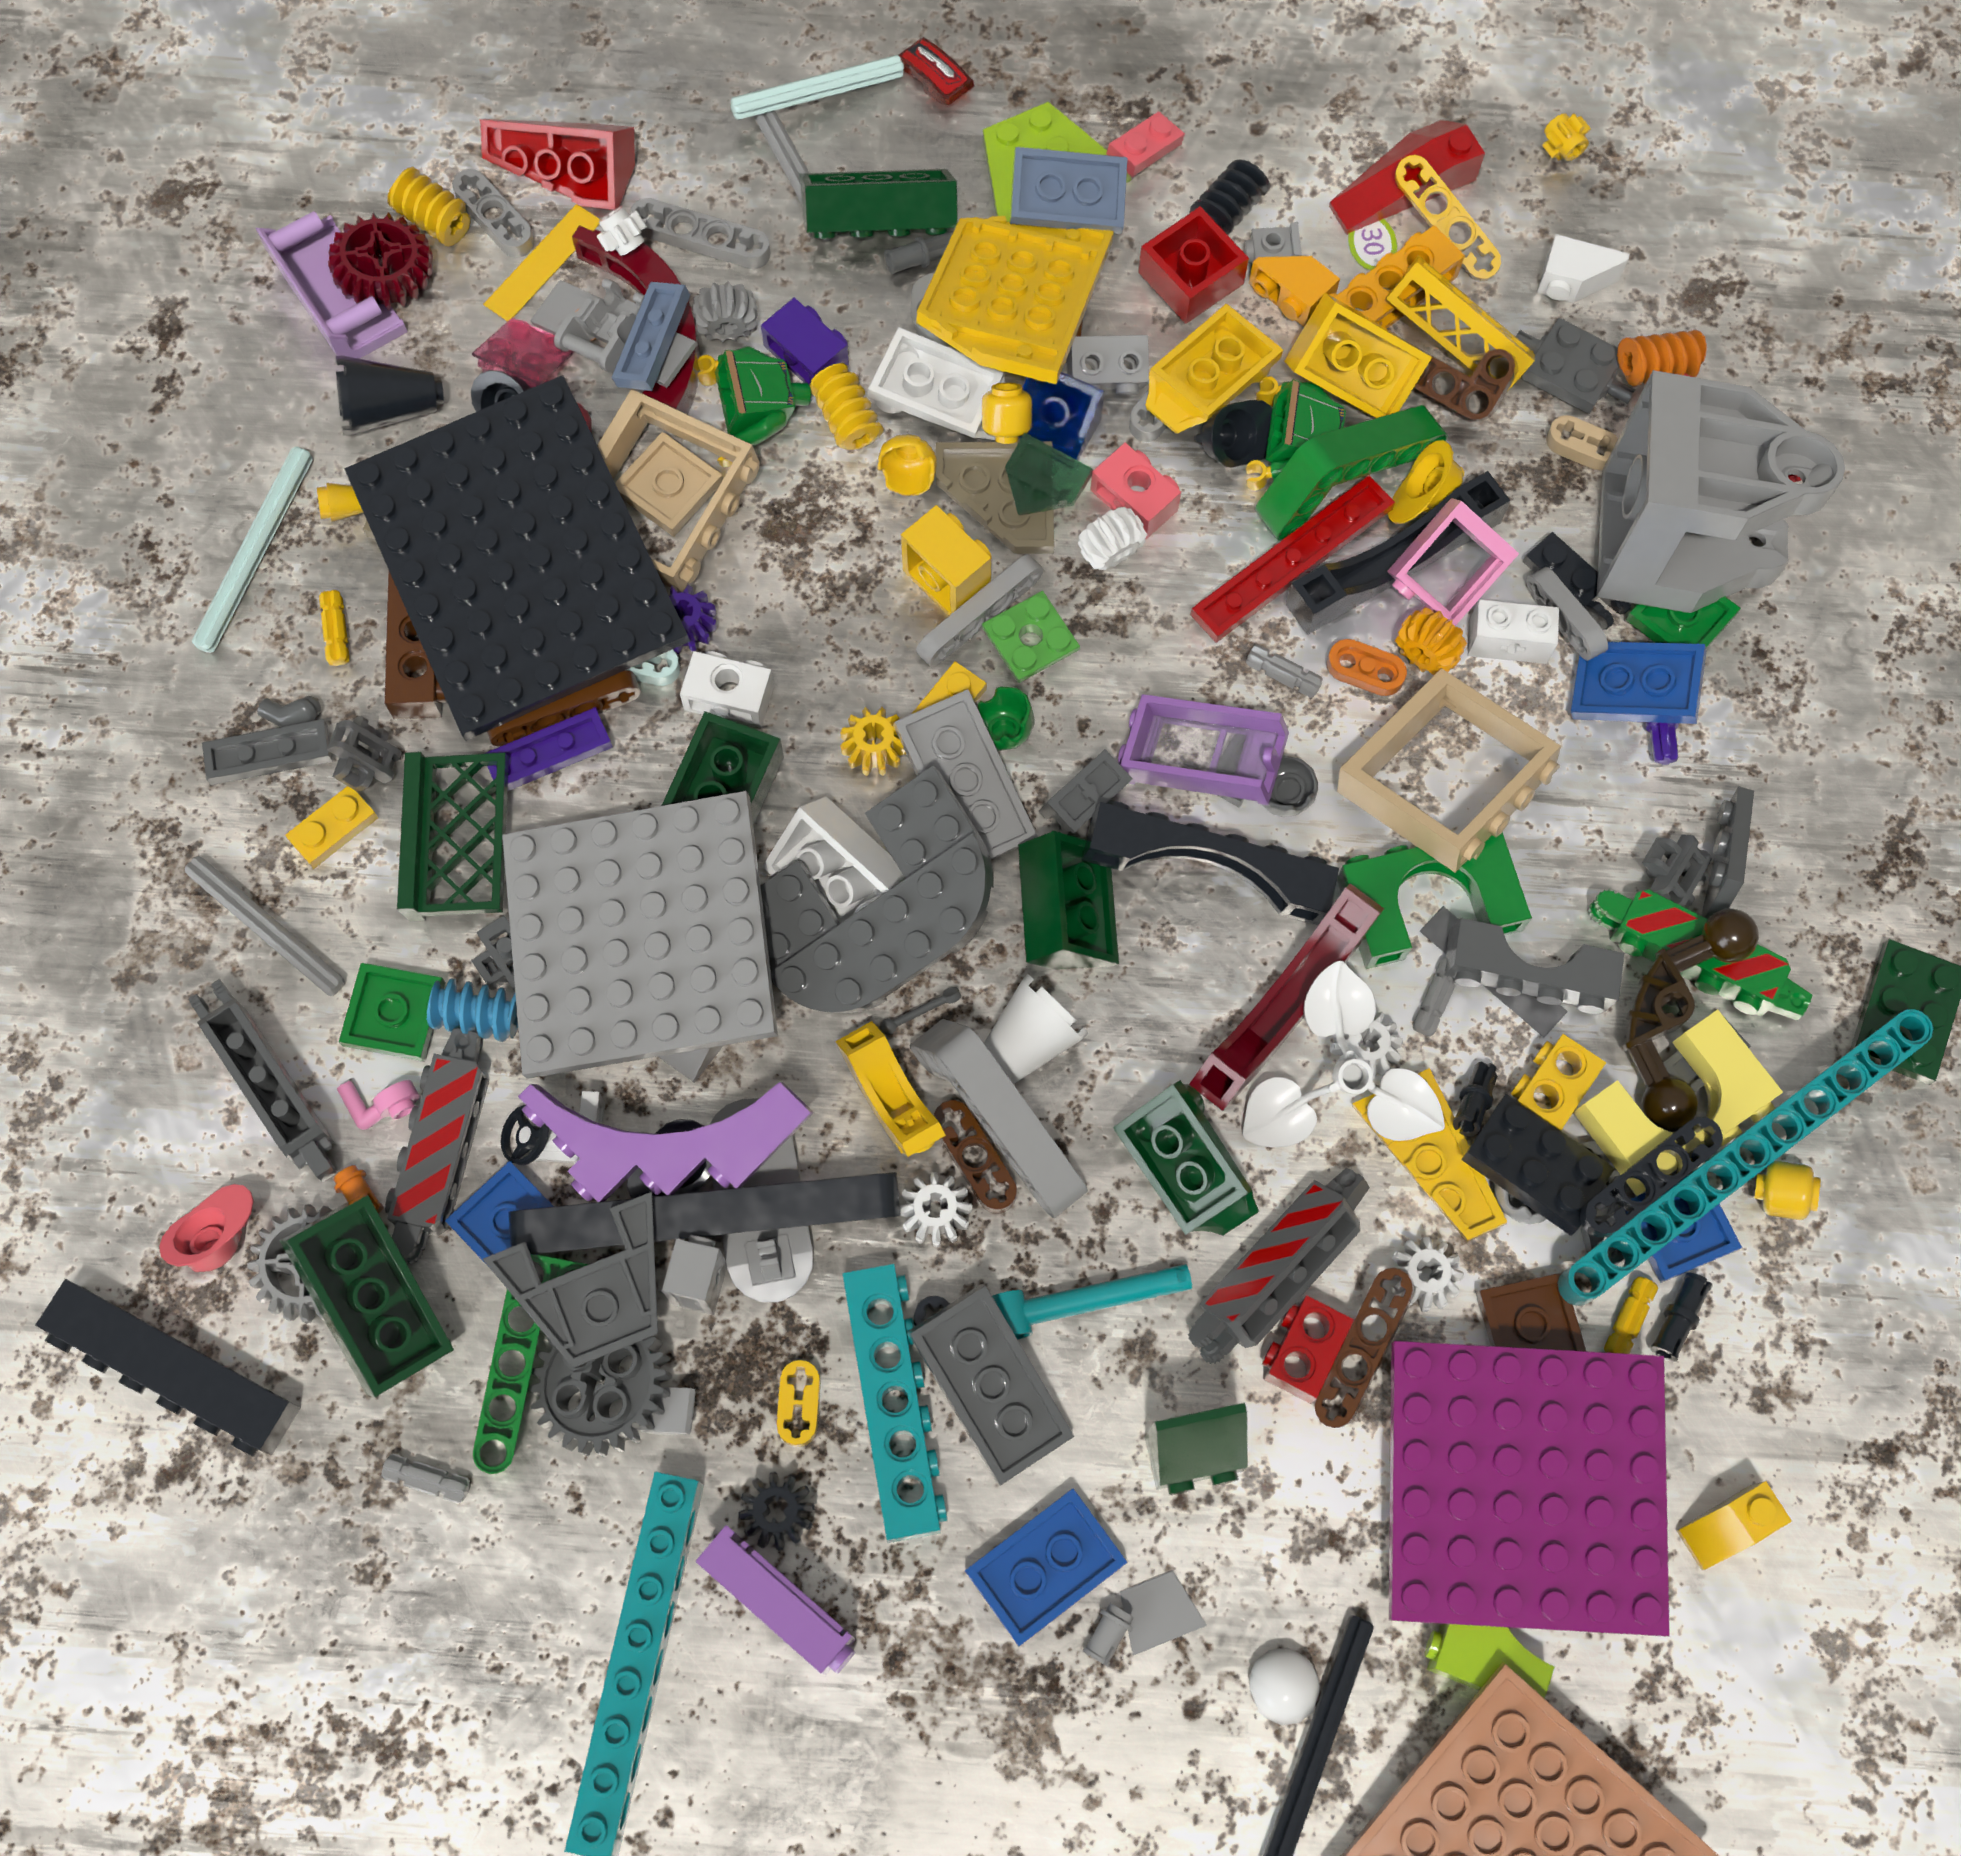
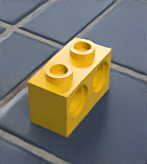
M1562 1034L1554 1044L1549 1041L1544 1043L1533 1059V1062L1539 1066L1532 1077L1524 1073L1510 1093V1095L1516 1098V1101L1560 1131L1607 1063L1565 1034ZM1556 1060L1568 1062L1573 1068V1075L1568 1076L1561 1073L1557 1068ZM1534 1093L1546 1095L1551 1101V1109L1539 1107L1534 1100Z

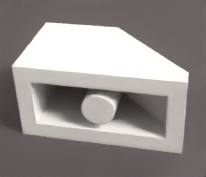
M1556 234L1545 261L1537 293L1549 296L1554 300H1565L1574 303L1618 282L1630 254Z

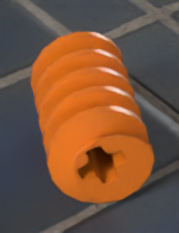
M1698 330L1680 331L1674 334L1670 332L1661 335L1653 334L1647 337H1627L1618 344V364L1625 374L1628 384L1633 387L1639 386L1641 383L1646 384L1653 370L1678 375L1686 373L1696 378L1699 374L1700 366L1706 357V339L1702 332Z

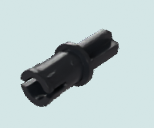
M1478 1062L1474 1066L1468 1085L1464 1086L1460 1091L1459 1098L1461 1104L1453 1120V1127L1455 1130H1458L1462 1120H1464L1459 1132L1462 1135H1477L1480 1132L1485 1112L1493 1105L1492 1091L1498 1077L1496 1073L1497 1067L1493 1063Z

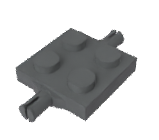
M1558 318L1551 331L1540 340L1523 332L1521 329L1516 335L1535 354V361L1523 374V380L1588 414L1591 413L1597 401L1605 397L1607 393L1624 401L1626 404L1632 398L1636 389L1616 380L1619 367L1617 360L1618 347L1561 318Z

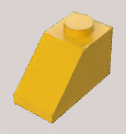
M1764 1481L1746 1487L1676 1531L1700 1569L1706 1570L1755 1545L1792 1522L1768 1483Z

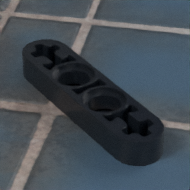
M1696 1117L1681 1126L1583 1205L1580 1212V1222L1584 1230L1595 1237H1606L1621 1229L1717 1152L1723 1141L1722 1130L1719 1125L1710 1118ZM1705 1131L1708 1135L1704 1141L1705 1144H1700L1687 1153L1682 1146L1695 1137V1132ZM1667 1152L1676 1158L1679 1167L1675 1175L1669 1176L1659 1170L1657 1157L1660 1153ZM1635 1178L1644 1184L1646 1195L1643 1201L1636 1202L1627 1197L1624 1191L1627 1179ZM1616 1201L1621 1208L1608 1216L1609 1224L1603 1222L1598 1225L1594 1220V1217L1597 1215L1595 1207L1602 1210Z

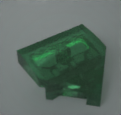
M1026 433L1023 434L1005 465L1018 516L1073 506L1089 482L1093 471L1089 466Z

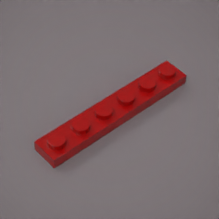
M1368 475L1191 609V617L1217 643L1290 588L1291 583L1310 573L1392 511L1395 501Z

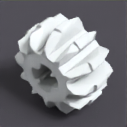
M1119 507L1116 510H1109L1103 516H1098L1097 520L1088 524L1087 529L1083 530L1079 535L1078 545L1082 550L1083 557L1087 562H1090L1093 569L1106 570L1111 566L1115 567L1122 561H1126L1129 556L1137 553V549L1144 545L1147 533L1143 528L1144 524L1138 515L1135 516L1131 508Z
M1377 1012L1371 1025L1359 1035L1344 1034L1350 1050L1354 1052V1059L1363 1060L1371 1067L1373 1080L1376 1072L1383 1076L1386 1071L1391 1069L1390 1064L1399 1063L1401 1055L1396 1049L1401 1048L1403 1045V1038L1391 1036L1397 1028L1396 1022L1389 1023L1386 1026L1381 1023L1384 1018L1382 1012ZM1362 1039L1363 1044L1368 1040L1374 1045L1371 1052L1370 1047L1366 1051L1360 1048L1359 1043ZM1337 1041L1332 1043L1330 1052L1342 1055L1337 1060V1064L1344 1059V1054Z
M932 1172L930 1175V1185L926 1186L920 1177L914 1179V1185L918 1193L910 1189L903 1190L902 1197L910 1204L900 1206V1212L903 1217H911L903 1224L905 1232H912L919 1228L916 1234L917 1243L922 1244L927 1235L931 1234L933 1246L940 1247V1234L945 1233L948 1240L953 1243L957 1241V1234L953 1226L960 1230H967L969 1222L960 1215L972 1213V1204L960 1202L968 1195L965 1187L952 1191L955 1177L948 1176L944 1184L941 1185L939 1184L938 1173ZM931 1202H940L941 1209L945 1206L947 1207V1209L940 1211V1217L932 1218L930 1211L926 1213L923 1211L931 1208Z
M1428 1236L1422 1238L1420 1247L1410 1239L1404 1244L1405 1252L1396 1251L1393 1254L1392 1259L1398 1266L1391 1268L1405 1271L1414 1281L1415 1292L1409 1307L1416 1299H1419V1306L1422 1312H1428L1431 1309L1432 1301L1439 1309H1443L1448 1305L1446 1296L1455 1298L1459 1295L1460 1289L1453 1282L1461 1281L1464 1278V1272L1451 1268L1460 1261V1257L1458 1254L1451 1255L1448 1258L1444 1255L1448 1247L1447 1242L1442 1241L1433 1249L1432 1240ZM1424 1266L1432 1270L1429 1277H1434L1427 1283L1419 1278L1422 1271H1417L1421 1270ZM1396 1275L1395 1279L1402 1280L1401 1277ZM1401 1281L1392 1288L1394 1294L1406 1291V1289L1400 1286Z

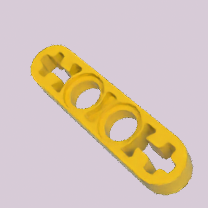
M1411 155L1402 159L1395 173L1396 183L1427 224L1430 227L1435 225L1461 252L1469 249L1475 240L1479 239L1482 244L1476 247V251L1482 257H1486L1488 254L1492 257V261L1489 264L1492 270L1489 272L1485 269L1477 271L1474 268L1477 259L1472 252L1468 254L1467 258L1464 257L1462 267L1474 280L1487 281L1493 278L1501 265V256L1496 247L1423 157ZM1408 165L1412 169L1418 166L1422 169L1419 178L1425 186L1429 180H1432L1435 184L1427 188L1420 198H1417L1414 194L1419 192V185L1413 179L1408 182L1403 179L1406 175L1405 167ZM1431 194H1442L1446 198L1447 208L1444 212L1432 214L1427 210L1425 201ZM1456 223H1464L1470 229V239L1463 244L1454 243L1449 237V229Z

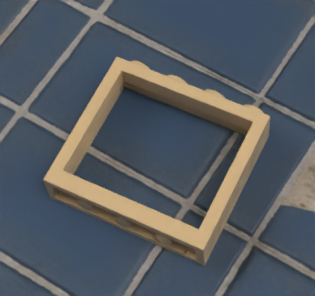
M631 389L597 445L613 480L647 423L733 462L671 568L651 558L662 583L670 588L673 585L679 592H683L688 582L692 583L698 576L701 568L700 562L707 550L713 549L720 537V528L726 518L731 517L736 512L740 502V495L746 484H751L756 478L759 470V460L751 444Z
M1441 668L1340 768L1337 792L1456 873L1467 860L1470 861L1472 858L1476 860L1484 849L1485 841L1491 835L1497 837L1504 831L1510 821V816L1516 809L1523 811L1529 805L1535 795V790L1542 783L1548 785L1551 782L1552 775L1560 768L1557 760L1561 745ZM1444 706L1529 761L1458 835L1373 778Z

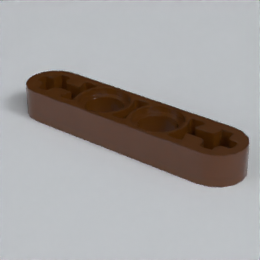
M625 670L487 731V734L493 746L501 747L595 707L598 714L626 705L637 699L641 694V690L635 674L632 671Z
M1396 1268L1385 1269L1374 1279L1316 1399L1315 1413L1319 1421L1324 1425L1332 1428L1343 1427L1351 1423L1356 1416L1413 1299L1415 1292L1414 1281L1405 1271ZM1397 1275L1402 1278L1400 1286L1406 1289L1403 1297L1396 1295L1393 1297L1389 1307L1398 1310L1393 1318L1385 1310L1371 1307L1374 1298L1380 1303L1384 1302L1388 1291L1382 1287L1385 1279L1393 1281ZM1370 1315L1381 1316L1387 1324L1386 1335L1379 1341L1369 1340L1363 1333V1322ZM1350 1355H1360L1367 1363V1374L1359 1381L1350 1380L1343 1371L1344 1361ZM1337 1378L1345 1386L1357 1388L1359 1391L1356 1397L1350 1392L1346 1393L1342 1406L1347 1409V1414L1345 1416L1337 1415L1333 1420L1328 1417L1330 1409L1324 1404L1326 1399L1335 1400L1341 1390L1340 1387L1333 1386V1382Z

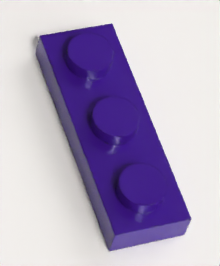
M595 707L484 754L506 753L508 755V791L609 750L613 746ZM497 765L487 766L494 780L497 776Z

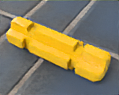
M338 590L323 591L319 595L320 608L323 610L321 612L323 639L326 642L324 647L325 657L331 666L346 665L350 658L349 649L346 648L348 640L345 614L342 613L344 610L343 597Z
M1641 1276L1633 1280L1628 1292L1631 1296H1628V1299L1625 1298L1612 1328L1615 1333L1609 1335L1604 1346L1606 1353L1630 1354L1634 1345L1631 1340L1637 1338L1650 1309V1306L1647 1304L1653 1301L1657 1293L1658 1285Z

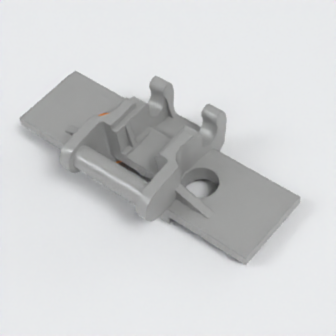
M605 278L602 281V287L606 290V296L602 299L560 280L530 322L534 326L554 334V344L558 349L574 351L599 363L601 369L607 372H614L645 295L636 292L633 295V301L636 303L631 302L623 297L621 289L616 282ZM675 332L656 383L665 387L669 386L698 345L696 341ZM599 339L607 343L604 349L589 341Z

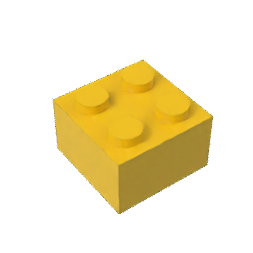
M935 505L901 533L903 572L948 616L991 582L992 556L989 549L982 541L970 538L964 532L962 523L952 513L946 514Z

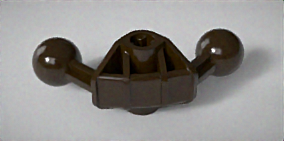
M1729 908L1717 911L1706 921L1702 935L1667 951L1664 948L1657 951L1655 954L1656 960L1648 973L1642 975L1638 983L1641 987L1635 998L1633 1008L1627 1013L1626 1019L1629 1022L1626 1043L1622 1047L1625 1052L1629 1051L1647 1087L1642 1096V1111L1652 1123L1669 1132L1678 1130L1681 1126L1695 1118L1698 1110V1099L1695 1091L1688 1083L1681 1079L1670 1077L1653 1040L1679 1029L1694 1012L1695 1002L1680 972L1713 957L1722 962L1734 963L1746 959L1753 953L1759 940L1758 927L1752 917L1741 910ZM1666 1003L1669 1006L1676 1005L1679 1011L1675 1016L1673 1013L1665 1014L1662 1008Z

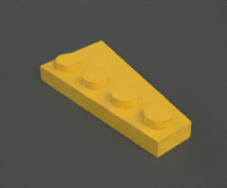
M1430 1068L1417 1074L1428 1083L1440 1103L1445 1123L1442 1131L1429 1133L1411 1140H1390L1379 1135L1373 1129L1368 1119L1367 1107L1370 1100L1376 1096L1375 1094L1352 1103V1107L1466 1242L1507 1224V1220L1485 1176L1461 1160L1469 1149V1145L1464 1135L1459 1133L1461 1129H1454L1453 1120L1455 1117Z

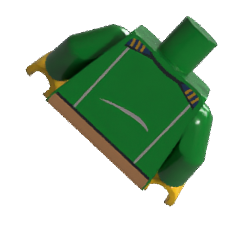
M746 346L737 350H725L724 354L718 356V360H714L710 355H702L698 359L700 372H698L697 376L700 383L704 386H711L717 383L728 434L734 435V437L751 444L753 447L781 431L789 421L795 406H808L810 403L811 390L808 383H791L786 362L782 359L769 357L753 347ZM721 456L717 460L719 465L725 468L731 467L733 463Z
M1270 376L1264 377L1260 381V391L1256 393V400H1263L1271 405V407L1273 406L1266 461L1271 462V466L1266 467L1259 460L1249 462L1246 466V474L1259 473L1261 476L1247 479V487L1255 491L1261 490L1267 484V478L1276 479L1295 451L1304 442L1317 435L1344 428L1346 414L1344 407L1333 401L1320 386L1312 382H1299L1293 379L1290 382H1283L1282 385H1278L1275 378Z

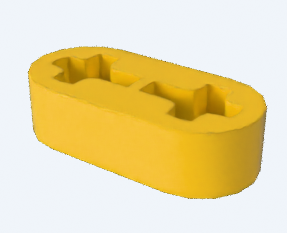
M803 1360L793 1361L786 1365L781 1373L779 1385L777 1431L781 1439L793 1447H802L809 1444L816 1436L818 1429L821 1389L820 1375L814 1365ZM798 1370H805L807 1378L813 1379L812 1385L804 1387L803 1400H796L795 1386L788 1384L789 1378L796 1377ZM795 1407H802V1419L805 1423H810L809 1430H802L800 1438H793L791 1430L785 1429L786 1422L794 1420Z

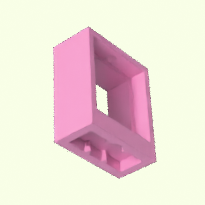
M1451 498L1387 572L1395 579L1392 587L1409 601L1413 596L1425 605L1422 609L1426 607L1434 613L1441 611L1445 618L1453 619L1452 623L1456 626L1519 553L1460 500ZM1453 521L1484 549L1490 557L1444 607L1411 578L1407 572Z

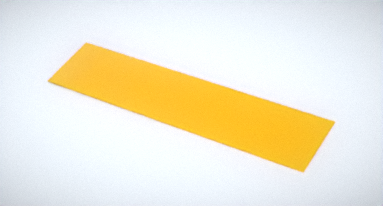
M575 204L483 305L510 322L575 251L572 235L578 226L581 225L593 231L599 225L601 219Z

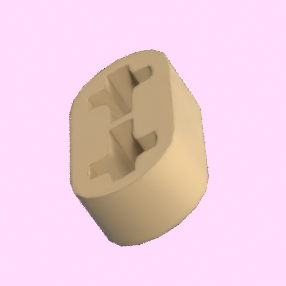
M1569 415L1556 418L1546 436L1547 446L1554 453L1599 471L1603 470L1618 440L1617 436L1610 431ZM1563 430L1571 433L1568 440L1560 438ZM1599 445L1606 448L1604 456L1596 453Z

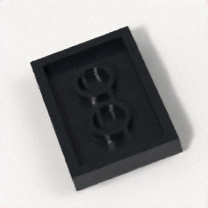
M1505 1094L1461 1159L1570 1236L1581 1226L1580 1212L1583 1205L1604 1188L1615 1169L1508 1094Z

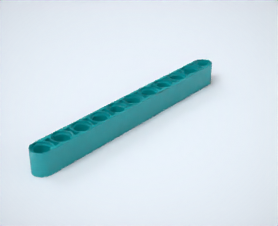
M1907 1009L1875 1031L1654 1201L1621 1229L1611 1234L1568 1267L1558 1280V1290L1562 1298L1572 1305L1581 1306L1593 1301L1924 1046L1933 1034V1026L1929 1017L1921 1011ZM1900 1026L1909 1030L1912 1035V1041L1906 1039L1901 1034ZM1868 1050L1878 1054L1881 1065L1871 1061ZM1836 1074L1842 1075L1847 1079L1850 1086L1849 1090L1839 1085ZM1805 1098L1812 1100L1816 1104L1818 1115L1807 1110L1804 1103ZM1772 1123L1780 1124L1784 1128L1786 1140L1775 1135ZM1740 1147L1748 1149L1753 1154L1754 1165L1748 1164L1742 1159L1739 1151ZM1707 1172H1712L1719 1176L1722 1181V1190L1715 1189L1709 1184ZM1675 1197L1683 1198L1688 1203L1690 1208L1689 1215L1681 1214L1674 1205ZM1642 1222L1650 1223L1656 1229V1241L1649 1240L1643 1235L1641 1231ZM1609 1247L1616 1248L1624 1256L1623 1267L1616 1266L1609 1260L1607 1253ZM1575 1273H1582L1589 1278L1591 1282L1590 1293H1585L1576 1287L1574 1283Z

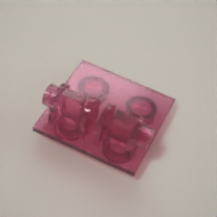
M512 317L472 352V356L478 358V367L482 368L483 372L489 370L503 371L510 376H516L526 381L533 388L547 382L548 377L575 352L558 349L554 344L555 335Z

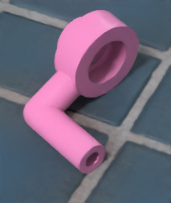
M405 1080L393 1084L377 1094L373 1099L374 1104L367 1109L352 1081L343 1083L337 1088L352 1119L361 1130L369 1129L385 1117L391 1116L393 1120H398L409 1115L415 1106L414 1103L420 1098L412 1081Z

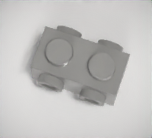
M1148 335L1077 336L1074 338L1067 357L1068 390H1078L1079 396L1100 395L1101 389H1116L1117 395L1138 394L1139 388H1144L1149 383ZM1124 363H1126L1130 369L1126 368ZM1085 364L1090 365L1092 370H1089Z

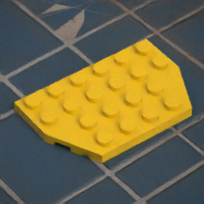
M992 216L985 219L978 217L960 218L917 309L916 323L980 366L1057 384L1112 246L1114 231L1087 228L1061 229L1010 224L1005 216Z

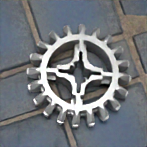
M305 1204L301 1216L293 1207L288 1208L287 1221L284 1222L278 1216L272 1217L271 1221L275 1229L271 1233L266 1229L259 1230V1235L265 1239L263 1245L253 1244L250 1246V1251L259 1256V1259L246 1263L249 1270L258 1273L249 1280L251 1287L255 1289L261 1288L256 1295V1299L263 1304L270 1302L268 1311L274 1315H278L283 1311V1318L287 1321L293 1322L299 1315L301 1321L311 1323L315 1311L319 1318L324 1319L287 1253L281 1254L284 1248L279 1240L333 1211L328 1206H323L317 1213L314 1206ZM277 1272L294 1275L295 1286L299 1288V1297L289 1296L283 1291L278 1281Z

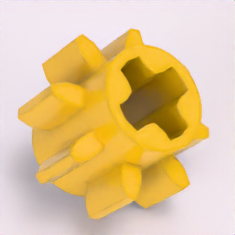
M1566 113L1560 114L1546 126L1544 134L1548 140L1542 144V147L1552 159L1556 157L1560 161L1564 157L1566 161L1574 160L1588 147L1589 141L1585 134L1591 128L1581 116L1577 117L1575 113L1570 117Z

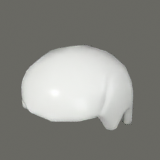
M1289 1648L1269 1650L1256 1660L1249 1677L1250 1692L1259 1713L1264 1718L1280 1725L1300 1723L1313 1712L1319 1694V1680L1314 1666L1306 1656Z

